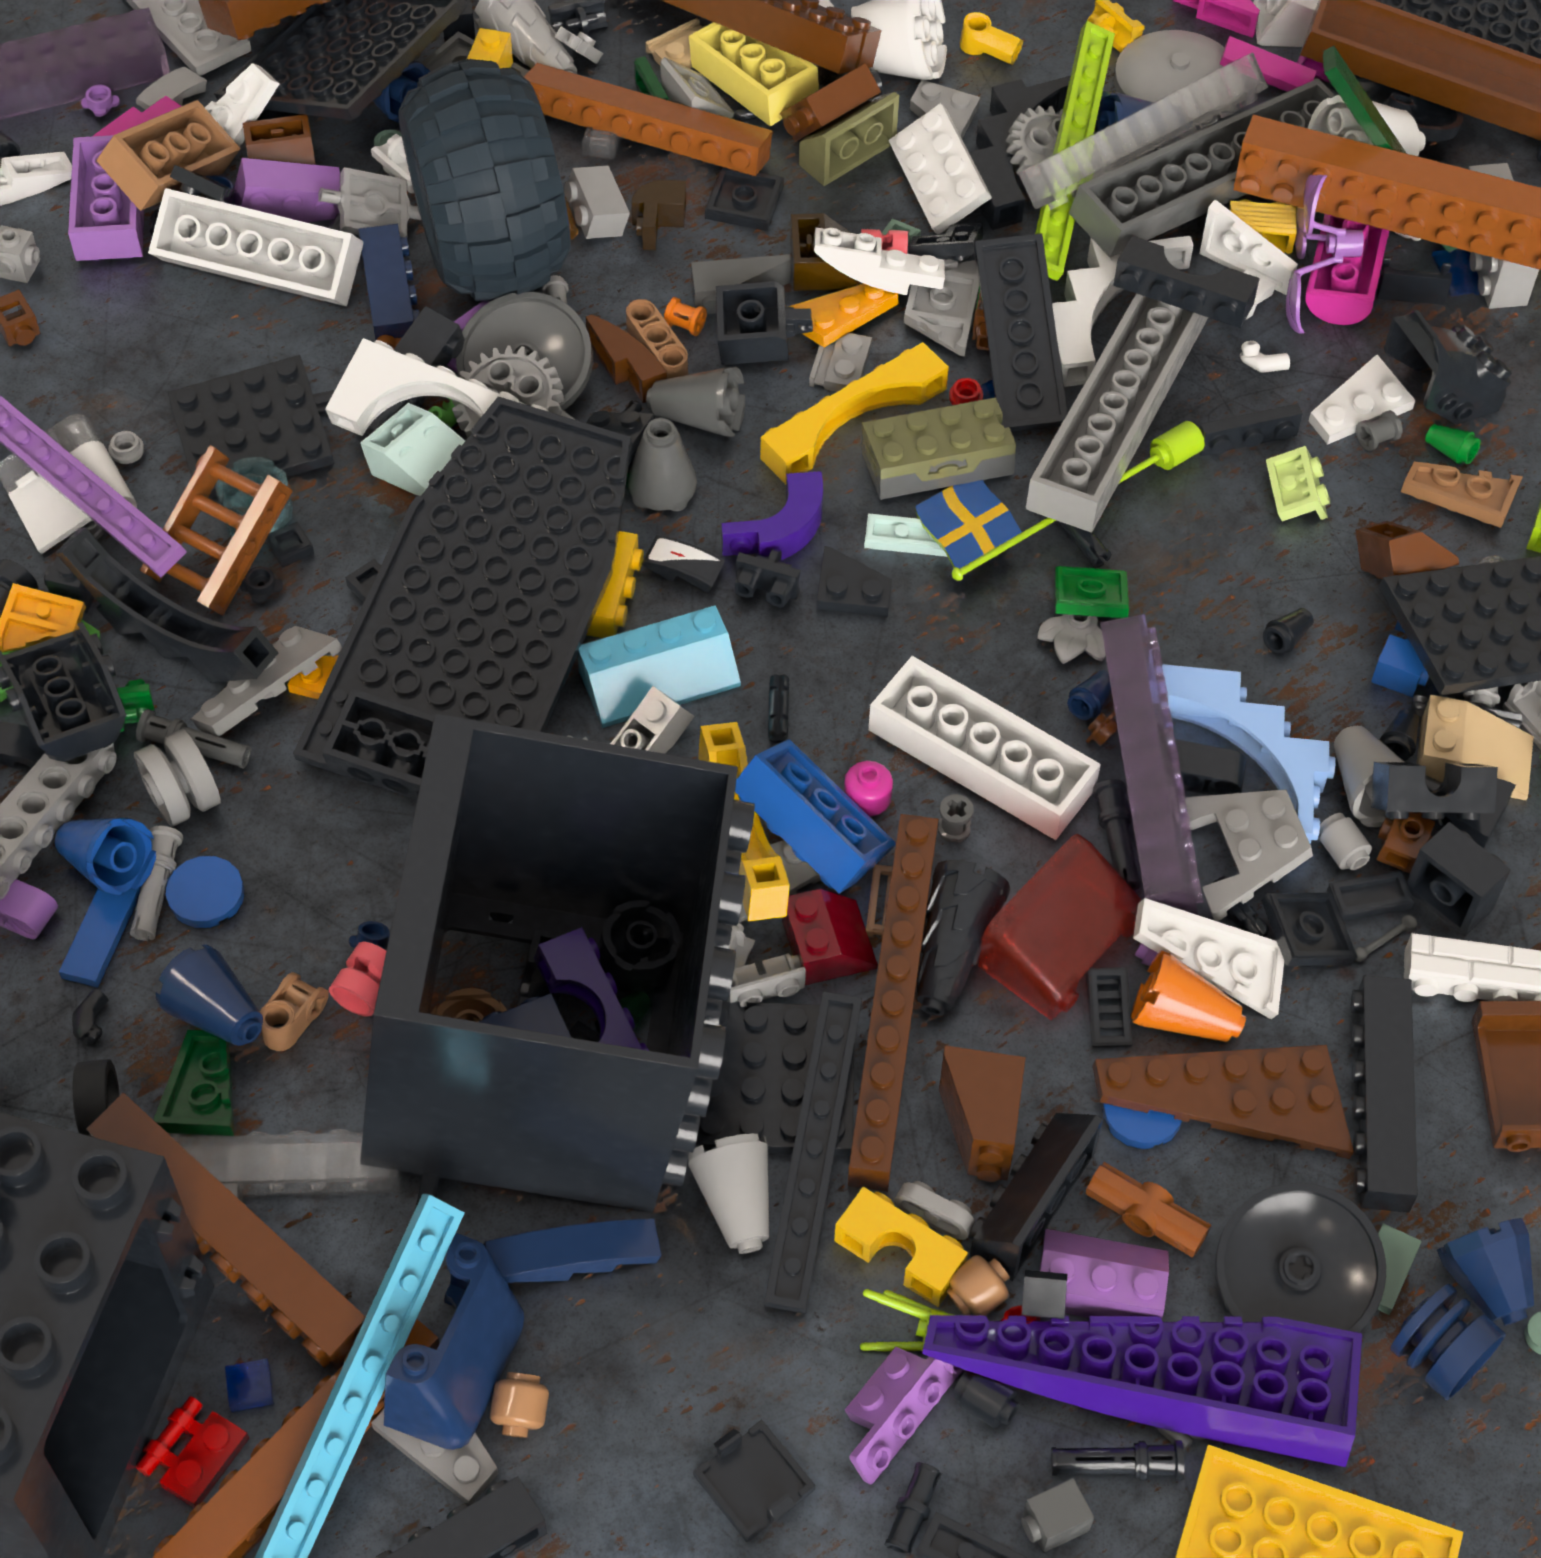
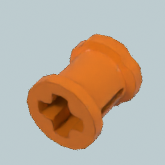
M673 297L670 300L664 313V319L670 327L675 325L689 330V334L693 336L700 334L707 317L705 307L699 306L695 308L681 303V299Z

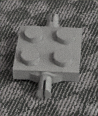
M344 167L340 173L339 191L321 187L318 193L319 202L337 204L340 212V231L359 235V228L398 223L400 237L407 236V222L409 218L421 220L418 206L410 204L407 195V179Z

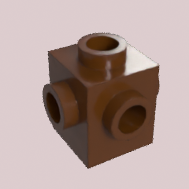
M1409 812L1408 819H1390L1386 817L1377 838L1384 841L1376 860L1411 874L1419 850L1433 837L1430 834L1435 821L1421 818V812Z

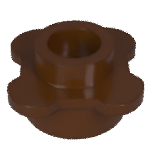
M1114 710L1108 717L1102 712L1087 728L1092 734L1085 742L1088 744L1093 739L1101 747L1121 726L1113 718L1118 712Z

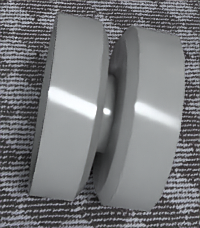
M184 729L165 737L164 749L167 758L161 749L153 744L134 752V758L146 790L163 818L171 827L190 819L191 808L188 799L194 807L202 812L221 803L213 776L198 747Z

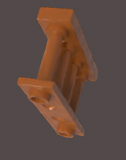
M210 445L206 453L198 459L192 478L162 530L180 545L185 542L218 560V564L209 578H205L177 562L166 573L199 590L200 596L197 602L223 616L293 491L281 481L267 475L263 483L258 484L225 467L230 458ZM218 479L253 497V502L246 514L242 516L208 498ZM200 511L236 528V532L228 546L223 547L191 530ZM144 563L139 570L159 583L164 577L163 575L160 578Z

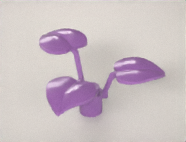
M1309 175L1307 177L1304 189V208L1298 207L1296 213L1297 232L1295 250L1297 258L1304 259L1307 239L1326 241V253H1332L1333 257L1295 270L1292 278L1289 279L1286 295V317L1290 327L1300 334L1305 333L1300 323L1301 276L1333 263H1343V257H1361L1363 253L1364 236L1362 230L1335 228L1314 221L1318 197L1327 175ZM1313 228L1329 233H1327V235L1313 234L1312 232Z

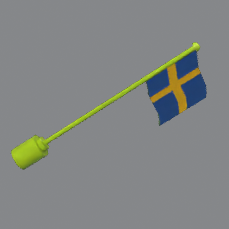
M1184 421L1156 437L1150 444V458L1126 471L1119 483L1153 463L1165 470H1170L1198 454L1204 449L1205 445L1202 432L1193 422ZM983 480L950 486L915 506L916 515L920 519L922 527L945 551L954 568L951 574L956 581L963 580L964 574L1056 521L1047 517L1022 532L1009 509L990 491Z

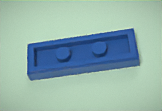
M141 887L136 890L130 889L123 892V895H114L97 889L59 970L61 979L96 988L99 987L138 902Z

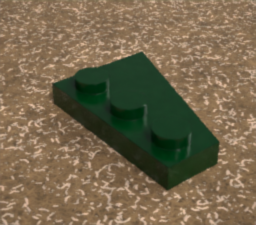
M187 1030L153 1119L167 1133L234 1136L229 1042L204 1030Z

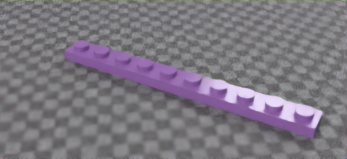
M0 396V443L161 578L187 553L176 540Z

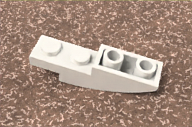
M815 228L814 252L838 271L857 281L878 289L907 295L909 284L937 289L943 288L945 266L942 259H937L931 255L905 254L899 250H882L881 238L874 237L868 233L854 234L841 232L836 228Z

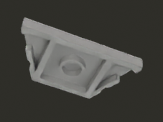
M976 255L975 260L961 263L952 259L944 260L945 280L942 289L911 284L904 313V323L959 356H965L980 283Z

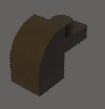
M657 180L649 182L640 187L633 195L631 201L632 225L636 226V235L642 236L643 250H656L658 227L684 228L686 181Z

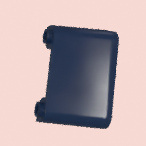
M458 1233L455 1234L446 1255L447 1269L451 1274L450 1285L444 1298V1303L451 1306L453 1304L456 1311L437 1350L424 1345L412 1344L403 1347L397 1352L386 1372L384 1426L450 1450L460 1449L472 1439L493 1395L494 1385L501 1378L522 1333L524 1324L523 1309L488 1250L477 1240Z

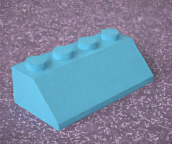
M716 605L582 644L579 648V673L602 728L628 721L652 686L669 696L679 705L741 686L729 635Z

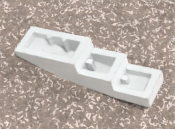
M65 152L2 158L0 168V206L44 192L70 180L72 164Z

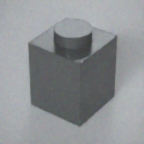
M1072 1478L1027 1499L1023 1512L1024 1517L1021 1518L1023 1529L1032 1543L1037 1541L1043 1553L1089 1532L1094 1515L1075 1480Z

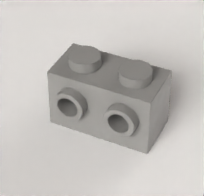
M609 166L572 168L569 181L564 186V194L566 200L571 203L575 213V221L578 226H581L585 238L622 236L630 212Z

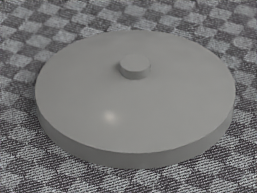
M1162 30L1140 36L1122 50L1116 62L1114 85L1118 93L1176 108L1179 115L1183 118V127H1193L1212 122L1232 108L1238 97L1241 73L1220 65L1225 47L1213 39L1189 31Z

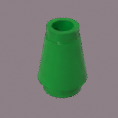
M1433 424L1429 428L1425 438L1426 443L1457 464L1462 462L1470 464L1476 457L1481 443L1480 439L1475 437L1474 432L1439 426L1437 424Z

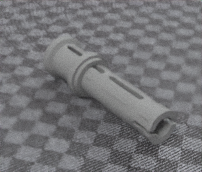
M154 826L150 829L154 838L151 839L152 850L156 851V861L151 875L141 886L136 913L130 930L132 937L142 941L155 939L168 878L177 867L174 861L177 847L183 841L182 833L168 826Z

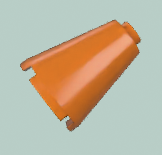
M1161 950L1147 970L1151 974L1146 983H1141L1131 1011L1132 1022L1142 1027L1228 1042L1232 1036L1238 1038L1246 1022V1016L1242 1015V1006L1171 953Z

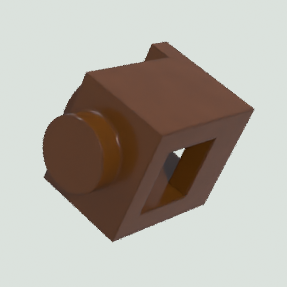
M19 289L0 297V332L9 346L14 344L28 345L34 340L36 335L41 334L36 316ZM13 307H18V311L4 316L2 313Z

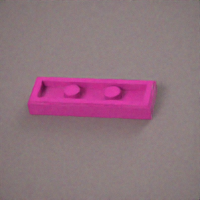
M1229 36L1220 60V65L1286 92L1313 81L1316 70Z

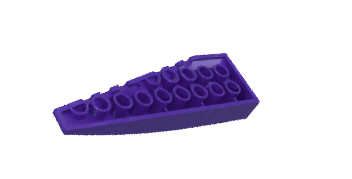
M930 1315L922 1354L964 1370L1061 1402L1169 1431L1342 1467L1347 1465L1356 1432L1362 1333L1281 1317H1262L1261 1322H1243L1242 1317H1224L1223 1322H1200L1199 1316H1182V1319L1177 1322H1163L1159 1316H1089V1321H1069V1316H1065L1064 1319L1050 1318V1321H1033L1026 1324L1029 1321H1026L1025 1316H1008V1319L1004 1321H988L986 1316Z

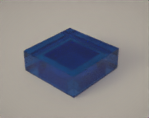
M267 1358L225 1366L231 1412L274 1404L270 1366Z

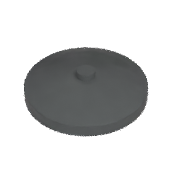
M538 292L504 295L479 309L462 331L465 339L461 353L456 357V368L458 376L461 378L460 371L469 373L472 371L468 363L469 361L479 365L482 362L480 354L483 353L488 358L493 357V348H497L500 355L505 354V350L509 345L513 354H517L521 346L525 347L528 356L536 350L540 360L545 357L548 358L550 366L556 368L558 378L561 379L564 388L561 391L565 401L559 404L563 411L581 395L589 381L593 366L592 343L582 319L563 301ZM503 376V377L499 378L498 380H503V379L507 378L508 376ZM536 390L528 391L526 394H532Z

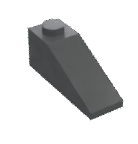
M790 254L691 262V288L694 307H705L707 314L717 313L716 286L771 281L786 285L790 283L791 279Z

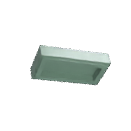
M1383 1223L1378 1235L1386 1258V1284L1377 1310L1390 1315L1422 1241Z

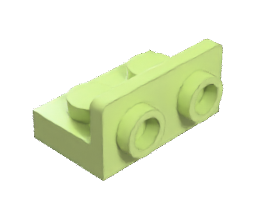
M1303 446L1266 459L1276 508L1281 521L1316 510L1321 520L1328 518L1325 505L1330 504V498L1325 485H1320L1319 478L1324 476V472L1318 457L1312 458L1307 447Z

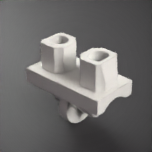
M395 134L384 145L373 147L371 149L372 157L383 165V170L390 176L407 179V191L414 193L402 136Z

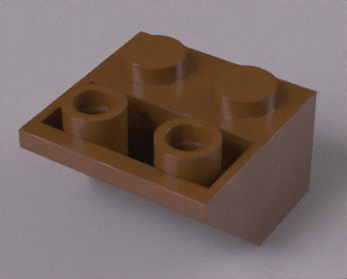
M307 115L243 123L249 159L316 165Z
M1390 521L1355 529L1361 570L1375 575L1378 579H1383V577L1446 569L1459 565V558L1421 531Z

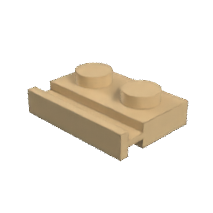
M695 18L647 41L646 52L648 54L651 53L659 65L661 60L666 57L690 69L692 64L689 36L706 26L702 27L700 20Z

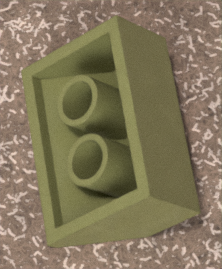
M892 92L874 97L862 105L853 108L852 111L842 117L831 121L815 133L807 135L799 144V166L820 184L826 186L890 147L891 145L888 140L897 134L899 94Z

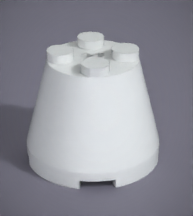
M871 0L851 8V18H865L871 21V26L882 30L872 68H869L870 71L877 70L878 73L920 80H932L941 77L947 54V46L942 45L943 28L941 23H945V15L941 0Z
M1340 95L1326 98L1315 109L1308 129L1373 145ZM1372 101L1406 153L1419 156V151L1424 149L1426 140L1423 132L1419 131L1414 118L1406 110H1400Z

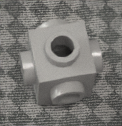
M1 225L0 278L28 283L40 262V250L36 246L33 232Z

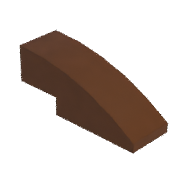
M595 315L585 316L586 328L591 339L592 348L615 385L629 381L642 403H645L648 389L653 386L655 381L667 379V371L658 359L629 333Z

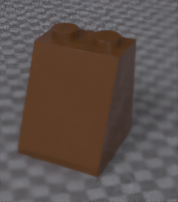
M944 1046L939 1092L967 1175L977 1176L980 1180L987 1182L1008 1181L1015 1146L1026 1057Z

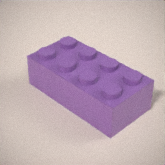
M113 135L76 137L73 139L68 234L76 261L143 257L144 210L140 211L96 161Z

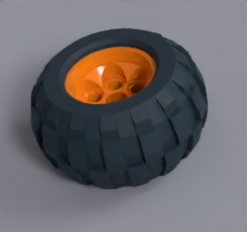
M466 59L442 65L419 78V82H417L418 87L407 92L399 109V123L411 182L427 242L439 277L444 284L458 294H470L474 301H493L512 293H517L518 295L525 292H534L550 281L551 273L562 268L571 248L570 227L562 182L550 134L537 95L531 83L512 68H500L493 61Z

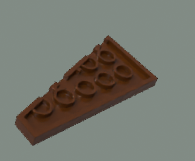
M1327 1045L1095 1059L1092 1068L1100 1103L1148 1113L1150 1110L1174 1115V1119L1188 1123L1190 1119L1210 1123V1128L1271 1142L1275 1139L1298 1143L1299 1148L1314 1151L1315 1148L1336 1152V1156L1350 1159L1354 1153Z

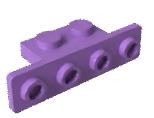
M898 1347L892 1350L845 1409L851 1421L870 1429L850 1454V1460L864 1482L870 1485L875 1482L964 1369L932 1357L923 1359Z

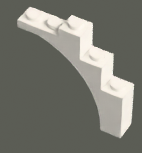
M1190 236L1149 241L1164 246L1165 256L1178 270L1189 269L1194 246ZM1092 238L1090 239L1087 259L1089 268L1067 271L1064 292L1067 302L1052 303L1064 387L1082 385L1087 381L1096 362L1091 344L1093 325L1105 306L1118 293L1124 290L1113 286L1117 261L1121 253L1110 258Z

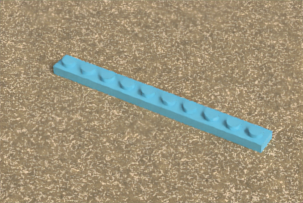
M422 1194L255 1558H308L385 1389L386 1372L394 1356L404 1347L465 1212L429 1194Z

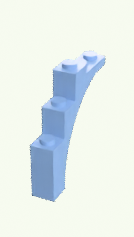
M1152 663L1148 682L1146 714L1171 717L1196 724L1226 738L1238 746L1268 774L1278 790H1287L1309 843H1311V840H1318L1320 819L1314 817V809L1318 808L1320 793H1323L1326 780L1333 779L1335 772V757L1329 756V741L1290 738L1291 723L1284 721L1285 706L1246 703L1247 687H1240L1241 672Z

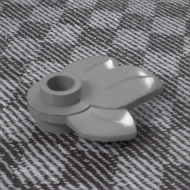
M1063 614V616L1052 617L1044 621L1038 631V639L1054 642L1055 652L1061 663H1067L1084 651L1094 659L1103 661L1109 649L1108 636L1097 626V616Z

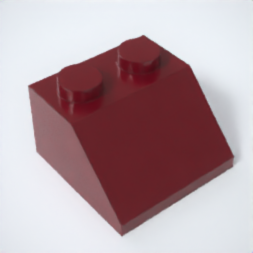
M823 889L790 895L788 897L787 916L782 917V923L793 956L798 955L801 967L806 969L805 985L878 968L856 900Z

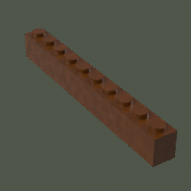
M900 814L849 1163L848 1186L865 1187L866 1189L888 1192L937 839L938 818Z

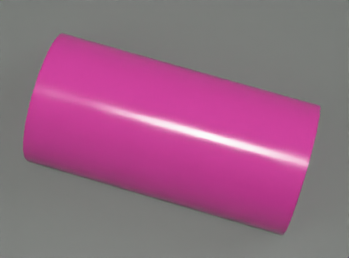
M1324 214L1322 224L1335 228H1346V230H1362L1364 236L1363 253L1361 257H1343V263H1333L1311 271L1306 290V304L1316 317L1325 322L1337 325L1355 324L1364 320L1372 311L1389 230ZM1322 230L1320 231V234L1327 235V233H1329ZM1318 240L1313 264L1333 257L1332 253H1326V241Z

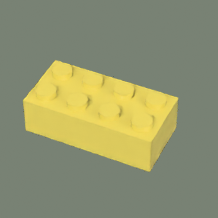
M715 22L689 36L692 67L769 126L783 119L780 113L819 90L818 67L790 53Z

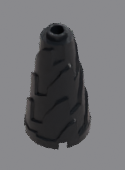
M945 860L937 863L933 873V883L926 912L928 921L921 947L923 957L916 989L918 993L917 1000L922 1004L921 1009L931 1015L942 1016L944 1012L951 1011L956 998H959L965 987L973 964L977 965L988 934L993 933L1004 903L1007 901L1010 893L1009 882L1002 875L988 867L985 868L984 875L975 873L976 863Z

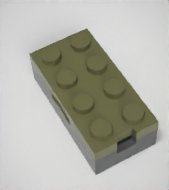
M996 397L862 422V455L880 500L1014 474L1016 442L1009 427L1004 428L1002 425L1003 413Z

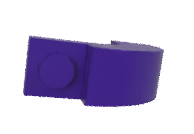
M822 472L786 474L787 502L783 509L774 516L762 520L721 523L723 556H738L740 552L743 554L758 553L759 555L769 557L772 549L775 548L782 551L781 560L804 548L816 534L822 519Z

